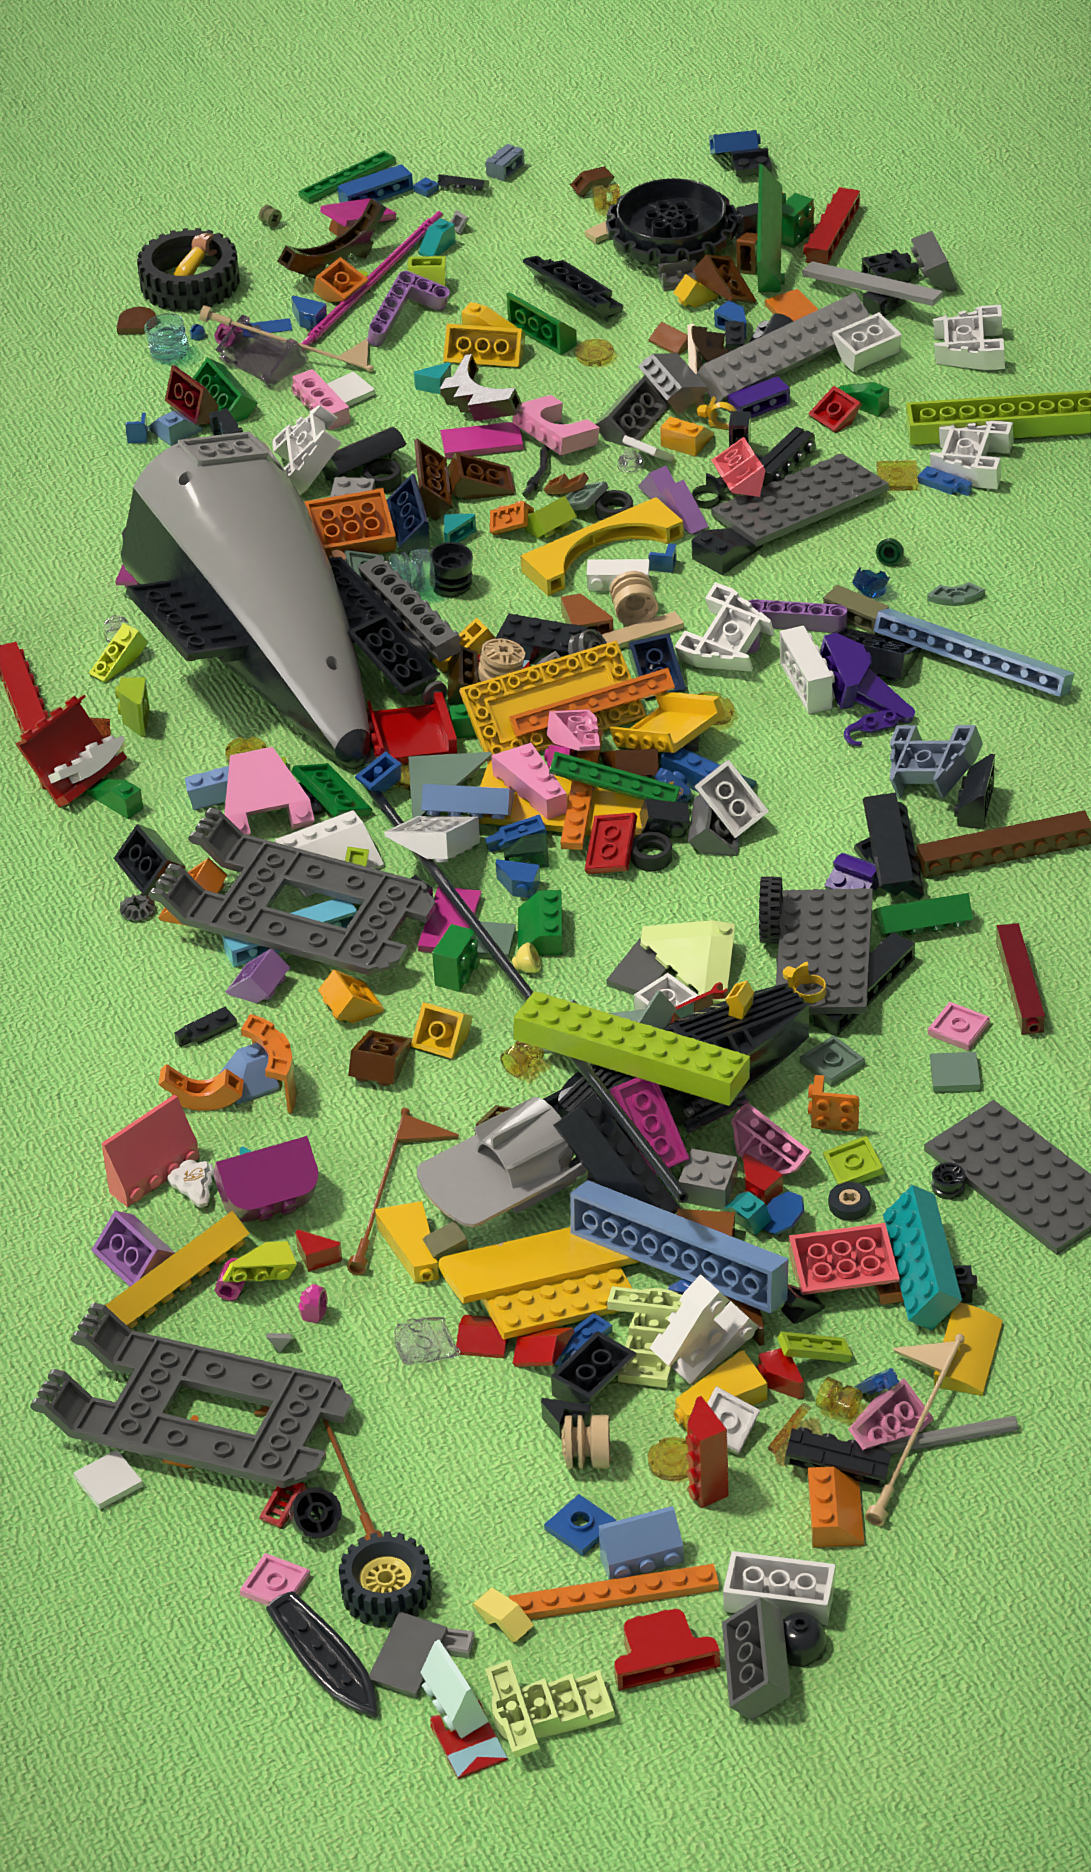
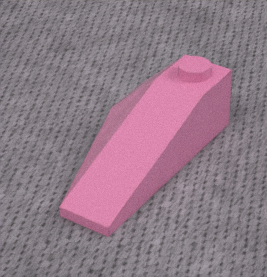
M589 709L549 711L547 736L554 744L578 751L600 749L597 718Z
M903 1378L896 1386L889 1390L887 1388L884 1389L867 1406L848 1430L863 1450L912 1435L925 1405L905 1378ZM929 1411L919 1432L934 1419Z

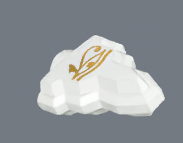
M194 1160L184 1161L179 1168L172 1170L171 1174L168 1175L167 1179L171 1187L177 1188L181 1194L187 1195L190 1201L199 1208L208 1206L210 1199L209 1188L213 1185L212 1178L214 1177L213 1164L207 1161L198 1163Z

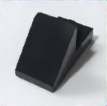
M788 1284L787 1301L781 1308V1311L793 1324H797L823 1311L825 1308L824 1304L814 1294L802 1295L799 1287Z
M549 1398L541 1399L542 1418L559 1439L562 1438L565 1416H572L573 1427H578V1415H582L585 1427H590L592 1417L590 1404Z

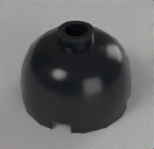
M312 1487L302 1491L295 1497L290 1506L289 1517L294 1530L301 1536L309 1539H319L327 1537L337 1529L336 1527L342 1517V1509L338 1498L332 1492L330 1493L322 1487Z
M795 1613L784 1618L787 1664L795 1667L809 1666V1662L816 1659L817 1662L821 1660L826 1653L827 1637L823 1625L814 1616L806 1613Z

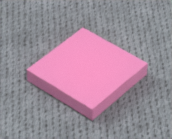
M949 1002L928 1028L927 1035L969 1051L990 1024V1017Z
M265 1553L241 1587L240 1596L267 1606L273 1599L286 1592L294 1591L298 1595L311 1576L310 1570Z

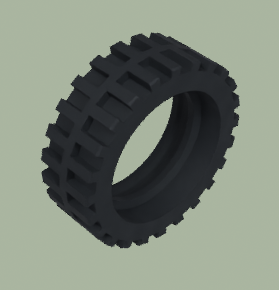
M184 228L183 231L178 232L173 230L170 231V234L165 235L163 233L158 235V239H151L149 245L145 244L142 247V251L138 253L137 266L141 293H143L146 300L149 299L151 304H158L159 308L162 309L167 307L170 308V311L179 309L182 312H188L190 309L199 311L203 306L211 308L215 303L220 304L224 302L225 297L230 298L232 291L235 292L238 288L237 285L240 283L236 247L228 237L223 238V234L219 232L214 234L212 230L201 231V228H195V230ZM203 233L213 234V238L209 242V249H216L217 254L205 256L200 263L212 266L213 268L189 276H176L164 273L173 267L179 266L192 250V241L195 236Z

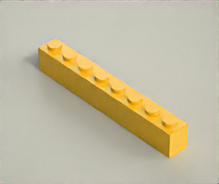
M231 1211L105 1306L132 1329L139 1323L136 1319L142 1315L147 1318L157 1310L155 1305L160 1301L164 1305L175 1296L172 1292L179 1288L180 1291H183L193 1283L191 1281L192 1277L197 1275L200 1278L210 1270L208 1265L212 1262L219 1264L228 1257L226 1252L231 1248L235 1252L246 1243L243 1239L250 1233L235 1213Z

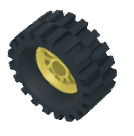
M384 1531V1537H378L377 1532L370 1534V1540L367 1541L364 1537H361L357 1540V1547L351 1544L347 1548L348 1554L343 1553L341 1557L342 1564H339V1578L344 1606L346 1610L350 1609V1615L354 1619L360 1615V1622L365 1625L371 1620L373 1621V1627L380 1628L381 1623H387V1628L393 1626L399 1612L418 1617L419 1608L423 1611L428 1606L427 1600H431L432 1581L428 1554H425V1548L421 1544L417 1546L416 1540L412 1537L406 1541L405 1534L402 1533L392 1537L391 1531Z

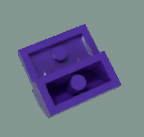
M840 853L833 861L834 868L824 885L825 889L873 888L877 890L879 883L875 864L847 853Z

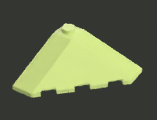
M710 920L642 927L640 945L645 950L650 947L656 952L655 959L666 969L671 966L678 972L676 978L687 987L692 985L698 991L697 995L710 991L718 982L723 984V990L725 988L728 989L735 924ZM716 999V1000H713V1003H714V1004H718V1003L723 1002V1001H726V1000H725V999Z

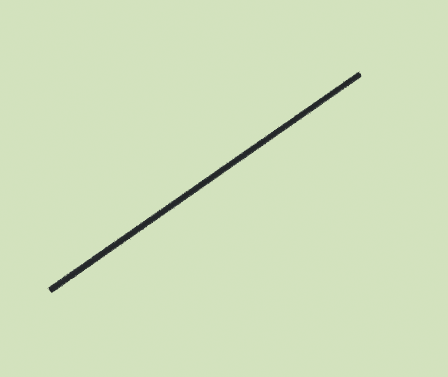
M363 785L394 827L404 823L381 791H370ZM413 852L527 1001L532 995L533 990L433 859H427ZM569 1057L677 1201L680 1203L686 1202L689 1198L688 1193L588 1062Z

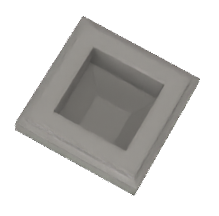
M458 210L455 211L450 222L455 224V231L461 234L469 217Z
M268 1333L266 1338L281 1353L294 1341L295 1336L293 1334Z

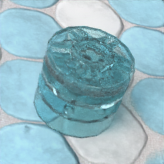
M166 313L157 315L147 321L144 330L150 349V356L154 361L158 363H173L181 360L188 354L189 343L184 320L181 316Z
M426 548L411 550L410 558L406 552H401L400 555L396 553L390 555L389 564L392 570L398 571L402 580L407 581L413 591L414 586L418 592L434 589L435 573L432 559Z

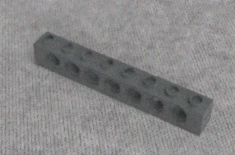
M377 556L358 566L360 577L404 622L403 625L439 662L462 651L459 643L461 642V637L456 630L453 631L446 620L443 621L436 610L433 611L426 600L423 601L416 590L413 591L407 581L402 580L398 571L392 570L388 561H384L380 556Z

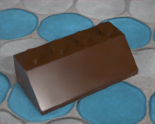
M416 438L414 445L421 498L426 516L437 521L452 506L447 458Z

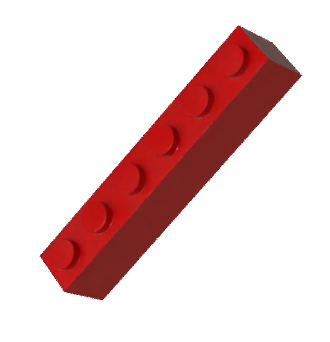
M839 187L837 192L832 195L831 202L827 204L825 213H822L819 224L817 223L814 233L810 234L809 242L804 245L803 254L806 255V263L829 264L860 207V190Z

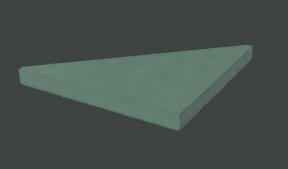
M491 752L409 757L412 818L427 814V811L421 810L423 784L460 786L464 780L473 776L480 769V766L486 761L491 760Z

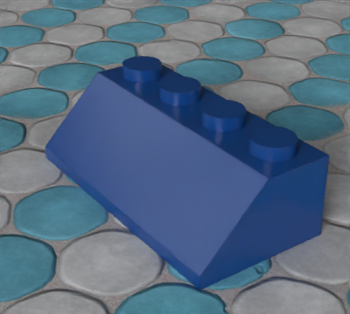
M681 748L675 753L665 752L661 755V768L672 773L673 771L682 773L687 778L686 785L696 792L698 791L694 786L721 765L685 748ZM740 774L751 789L757 785L756 780Z

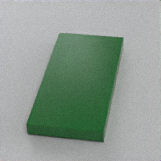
M328 763L293 766L291 773L334 817L352 810L355 811L358 817L371 816L373 809Z

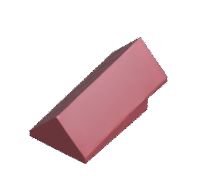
M743 437L711 461L732 493L760 497L765 468Z

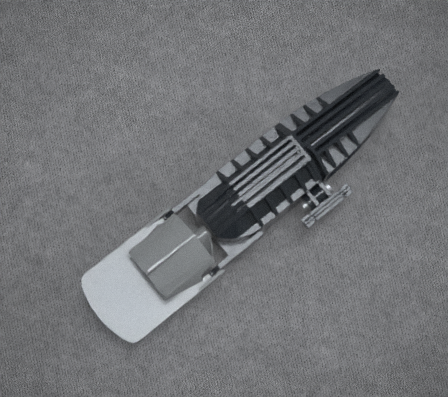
M787 983L754 991L753 1004L743 1019L729 1016L730 1007L726 1001L685 1016L662 1028V1030L750 1056L749 1079L730 1106L659 1084L676 1127L683 1124L686 1132L692 1133L700 1129V1127H704L736 1110L738 1107L749 1103V1099L743 1090L778 1066L809 1038V1003H805V1000L802 997L800 998L797 992L794 993V989L788 988ZM590 1064L609 1091L613 1087L636 1078L602 1066ZM578 1071L567 1080L561 1090L543 1099L532 1097L474 1127L476 1135L418 1165L417 1179L433 1205L446 1216L461 1225L476 1227L510 1209L514 1213H519L575 1183L576 1177L587 1172V1169L577 1156L573 1158L574 1152L553 1125L590 1095H596L631 1143L632 1141L580 1071Z

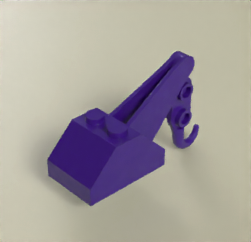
M838 633L824 635L820 655L826 659L827 668L834 674L835 682L832 683V688L840 710L851 708L855 702H858L878 711L864 715L857 722L845 728L843 735L847 743L854 746L862 745L861 741H854L850 737L852 732L873 733L893 728L899 721L903 723H911L913 721L915 709L869 669L872 664L871 655L869 652H866L862 644Z

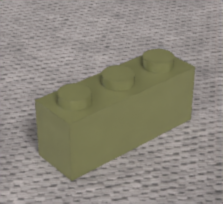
M836 585L823 597V604H836L846 607L847 624L873 634H877L873 630L878 611L889 608L886 604L840 585Z

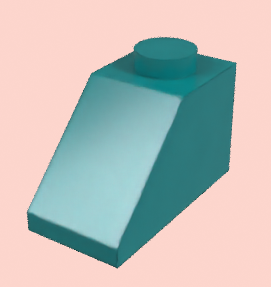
M438 219L430 225L418 254L421 256H439L455 244V224L444 219Z
M749 1191L738 1194L722 1209L723 1212H735V1221L753 1235L758 1234L772 1220L765 1203Z

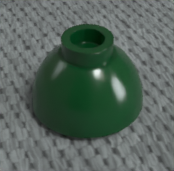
M886 538L880 541L876 547V557L885 566H895L903 559L904 548L894 538Z

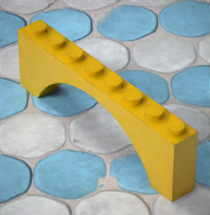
M655 497L521 555V571L549 596L565 589V575L568 568L586 551L605 543L626 539H645L668 544L684 537L683 520Z

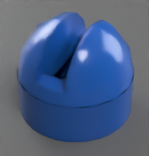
M195 324L190 328L191 339L202 340L205 338V329L202 325Z

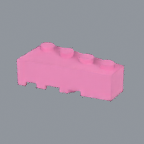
M532 743L492 755L493 776L497 779L501 778L504 781V785L509 789L513 788L516 790L520 798L527 799L530 802V806L547 820L566 814V792L555 776L549 774L548 766Z

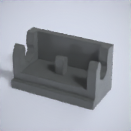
M680 260L679 262L658 264L659 283L663 291L675 290L685 274L697 280L696 274L693 271V268L696 266V260H692V262Z

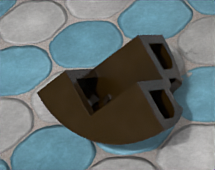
M691 327L694 346L704 360L709 362L728 353V349H724L725 333L709 332L707 327Z

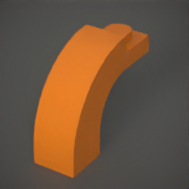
M168 1064L164 1065L160 1070L159 1086L172 1093L171 1096L176 1095L181 1106L187 1109L198 1111L217 1110L231 1105L242 1097L244 1080L228 1069L223 1070L216 1077L208 1080L188 1078Z

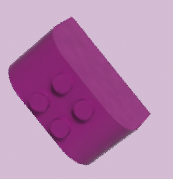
M308 1136L217 1161L213 1175L223 1207L228 1214L233 1211L241 1222H251L258 1219L260 1222L272 1219L275 1214L282 1213V1215L294 1213L296 1208L304 1206L311 1200L318 1180V1167Z

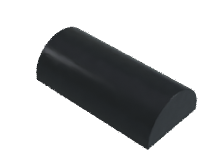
M389 427L338 449L322 469L325 479L330 480L406 446V441L398 429Z

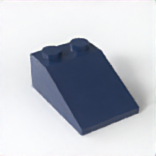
M670 633L629 642L628 654L636 677L668 668L675 688L667 692L677 693L686 690ZM655 695L645 698V700L655 698Z

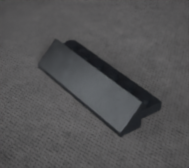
M539 256L523 259V263L535 277L604 321H608V316L623 312L624 305L611 298V289L565 260L554 262L551 259L544 260Z
M896 792L864 797L862 800L879 887L894 896L903 891L920 900L924 896L923 882L921 880L907 807L902 802H898Z
M595 1094L590 1095L553 1125L597 1184L673 1214L677 1212V1208L681 1209Z

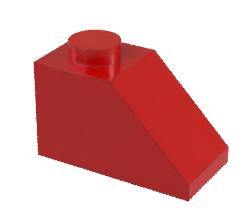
M747 1153L743 1155L745 1191L752 1193L767 1206L773 1198L783 1191V1174Z
M781 1348L760 1353L759 1364L756 1365V1368L767 1382V1388L796 1399H803L804 1381L793 1358L784 1356Z

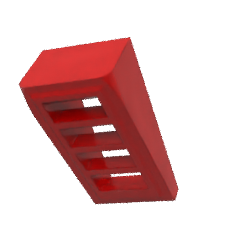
M300 1482L286 1488L276 1486L259 1519L282 1529L290 1518L289 1510L291 1503L299 1493L307 1489L306 1485ZM288 1490L290 1492H293L294 1494L289 1495L285 1492ZM285 1498L289 1500V1503L283 1502L280 1499ZM276 1505H279V1506L285 1508V1510H284V1511L279 1510V1509L275 1508V1506H276ZM273 1512L281 1517L279 1520L269 1516L270 1513Z

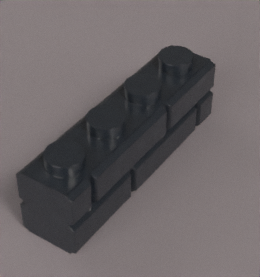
M795 427L760 460L765 468L763 486L768 485L770 482H778L788 473L791 474L798 463H802L809 453L814 452L816 442L813 432Z
M799 1427L798 1429L792 1428L784 1464L804 1469L835 1467L858 1482L884 1488L892 1453L887 1452V1449L882 1446H874L863 1450L856 1440L850 1439L846 1442L838 1440L833 1434L824 1433L823 1435L812 1433L808 1428Z

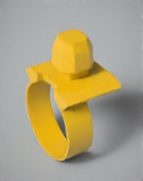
M714 396L709 406H698L697 415L699 417H709L708 422L711 428L715 426L723 430L729 429V423L725 424L717 421L718 413L715 409L724 408L730 412L737 411L734 406L726 402L715 404L717 398Z
M808 962L801 964L797 968L788 966L783 970V977L788 981V987L794 989V993L797 992L799 997L805 1000V1003H816L826 996L825 980L817 975H809ZM815 983L823 987L820 992L812 995H804L796 990L799 985Z

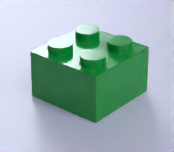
M794 193L786 200V204H782L783 245L795 248L814 231L815 208L813 198Z
M451 924L433 950L435 986L460 992L463 986L468 984L470 975L474 970H477L480 963V957H478L477 952L479 942L472 929Z

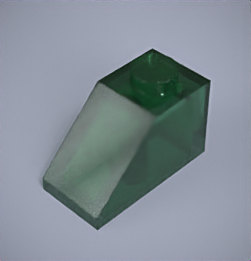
M546 834L522 836L504 852V860L536 864L540 868L549 867Z

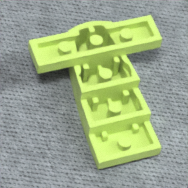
M612 1286L607 1301V1309L635 1312L629 1326V1336L625 1347L636 1352L637 1356L618 1374V1382L668 1387L672 1365L669 1367L650 1347L658 1334H663L671 1323L667 1319L672 1312L677 1313L682 1305L679 1300L683 1294L662 1288L639 1290Z
M511 1660L485 1669L493 1692L492 1711L496 1728L500 1735L509 1741L515 1758L540 1749L537 1738L577 1730L616 1717L600 1670L574 1679L573 1674H569L548 1684L546 1679L543 1678L520 1689Z

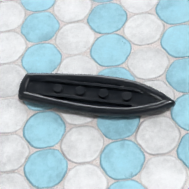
M294 1591L286 1592L273 1599L266 1606V1611L295 1656L313 1679L329 1695L343 1705L361 1714L377 1718L378 1702L374 1685L366 1668L351 1647Z

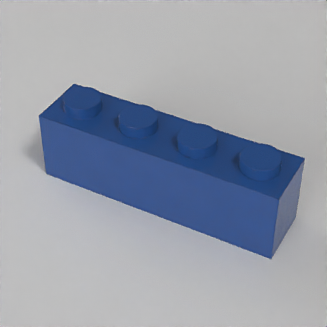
M403 164L344 183L337 186L339 202L369 198L381 201L413 190L412 173Z

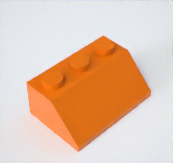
M207 858L187 872L201 887L214 893H219L224 888L225 884L223 882L228 875L210 858ZM165 907L158 917L161 921L184 925Z
M835 1467L808 1468L812 1547L864 1546L859 1482Z

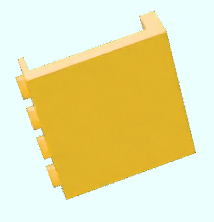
M664 692L655 695L659 707L631 728L610 727L609 729L616 747L658 749L660 752L675 753L723 718L725 712L718 696Z

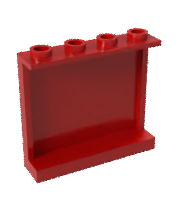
M442 692L434 693V704L373 711L371 702L367 701V716L375 758H378L386 751L402 764L409 763V757L457 754V738Z

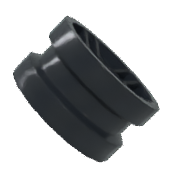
M946 1162L937 1165L933 1169L932 1191L936 1196L948 1200L953 1199L957 1195L960 1197L964 1193L965 1171L961 1166L956 1163Z

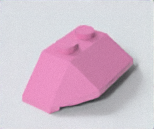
M749 1103L741 1106L731 1119L732 1127H734L737 1154L743 1158V1155L747 1153L783 1174V1176L798 1171L812 1153V1151Z

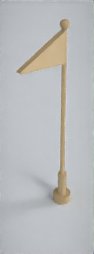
M203 306L199 316L201 321L208 322L210 319L228 326L234 325L364 368L368 372H373L374 370L372 365L367 366V339L337 356L234 322L231 318L213 313L210 307Z
M957 1334L953 1342L893 1348L894 1353L941 1372L889 1484L884 1486L876 1505L869 1506L865 1514V1519L872 1525L883 1526L888 1513L885 1508L893 1494V1485L960 1344L965 1341V1337L962 1334Z

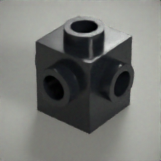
M971 1265L953 1266L962 1298L960 1303H972L973 1290H977V1275H972Z

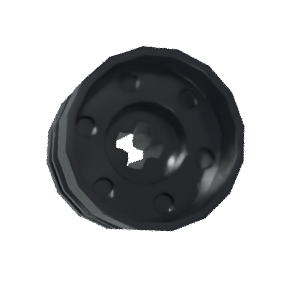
M446 542L435 546L430 553V587L435 592L446 596H458L466 593L472 585V551L467 546L455 542Z

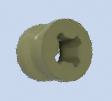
M264 205L260 209L258 217L263 223L275 227L280 223L282 213L270 205Z

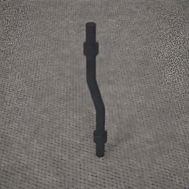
M545 444L540 450V467L535 475L528 480L527 487L523 492L525 498H529L532 492L537 490L541 483L540 480L548 469V452L550 448Z

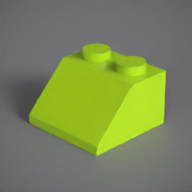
M566 496L528 515V526L522 528L536 538L543 535L547 538L556 533V528L560 527L562 530L572 525L571 520L577 516Z
M121 677L119 686L115 688L116 699L120 701L118 702V715H122L124 725L141 737H146L150 714L146 677Z

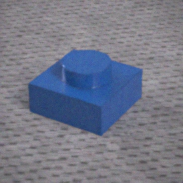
M425 177L413 185V190L420 195L429 197L439 190V183Z

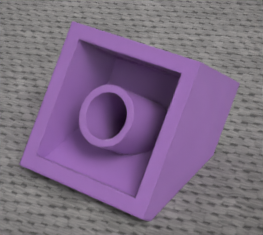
M271 948L246 963L225 992L230 996L253 1003H258L263 999L267 1001L276 993L275 987L279 986L287 978L285 974L290 967Z

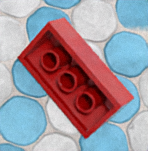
M699 1396L696 1398L689 1417L687 1436L685 1437L688 1445L686 1458L689 1465L687 1470L689 1486L687 1490L690 1498L693 1501L696 1500L701 1508H704L729 1496L726 1427L704 1398Z

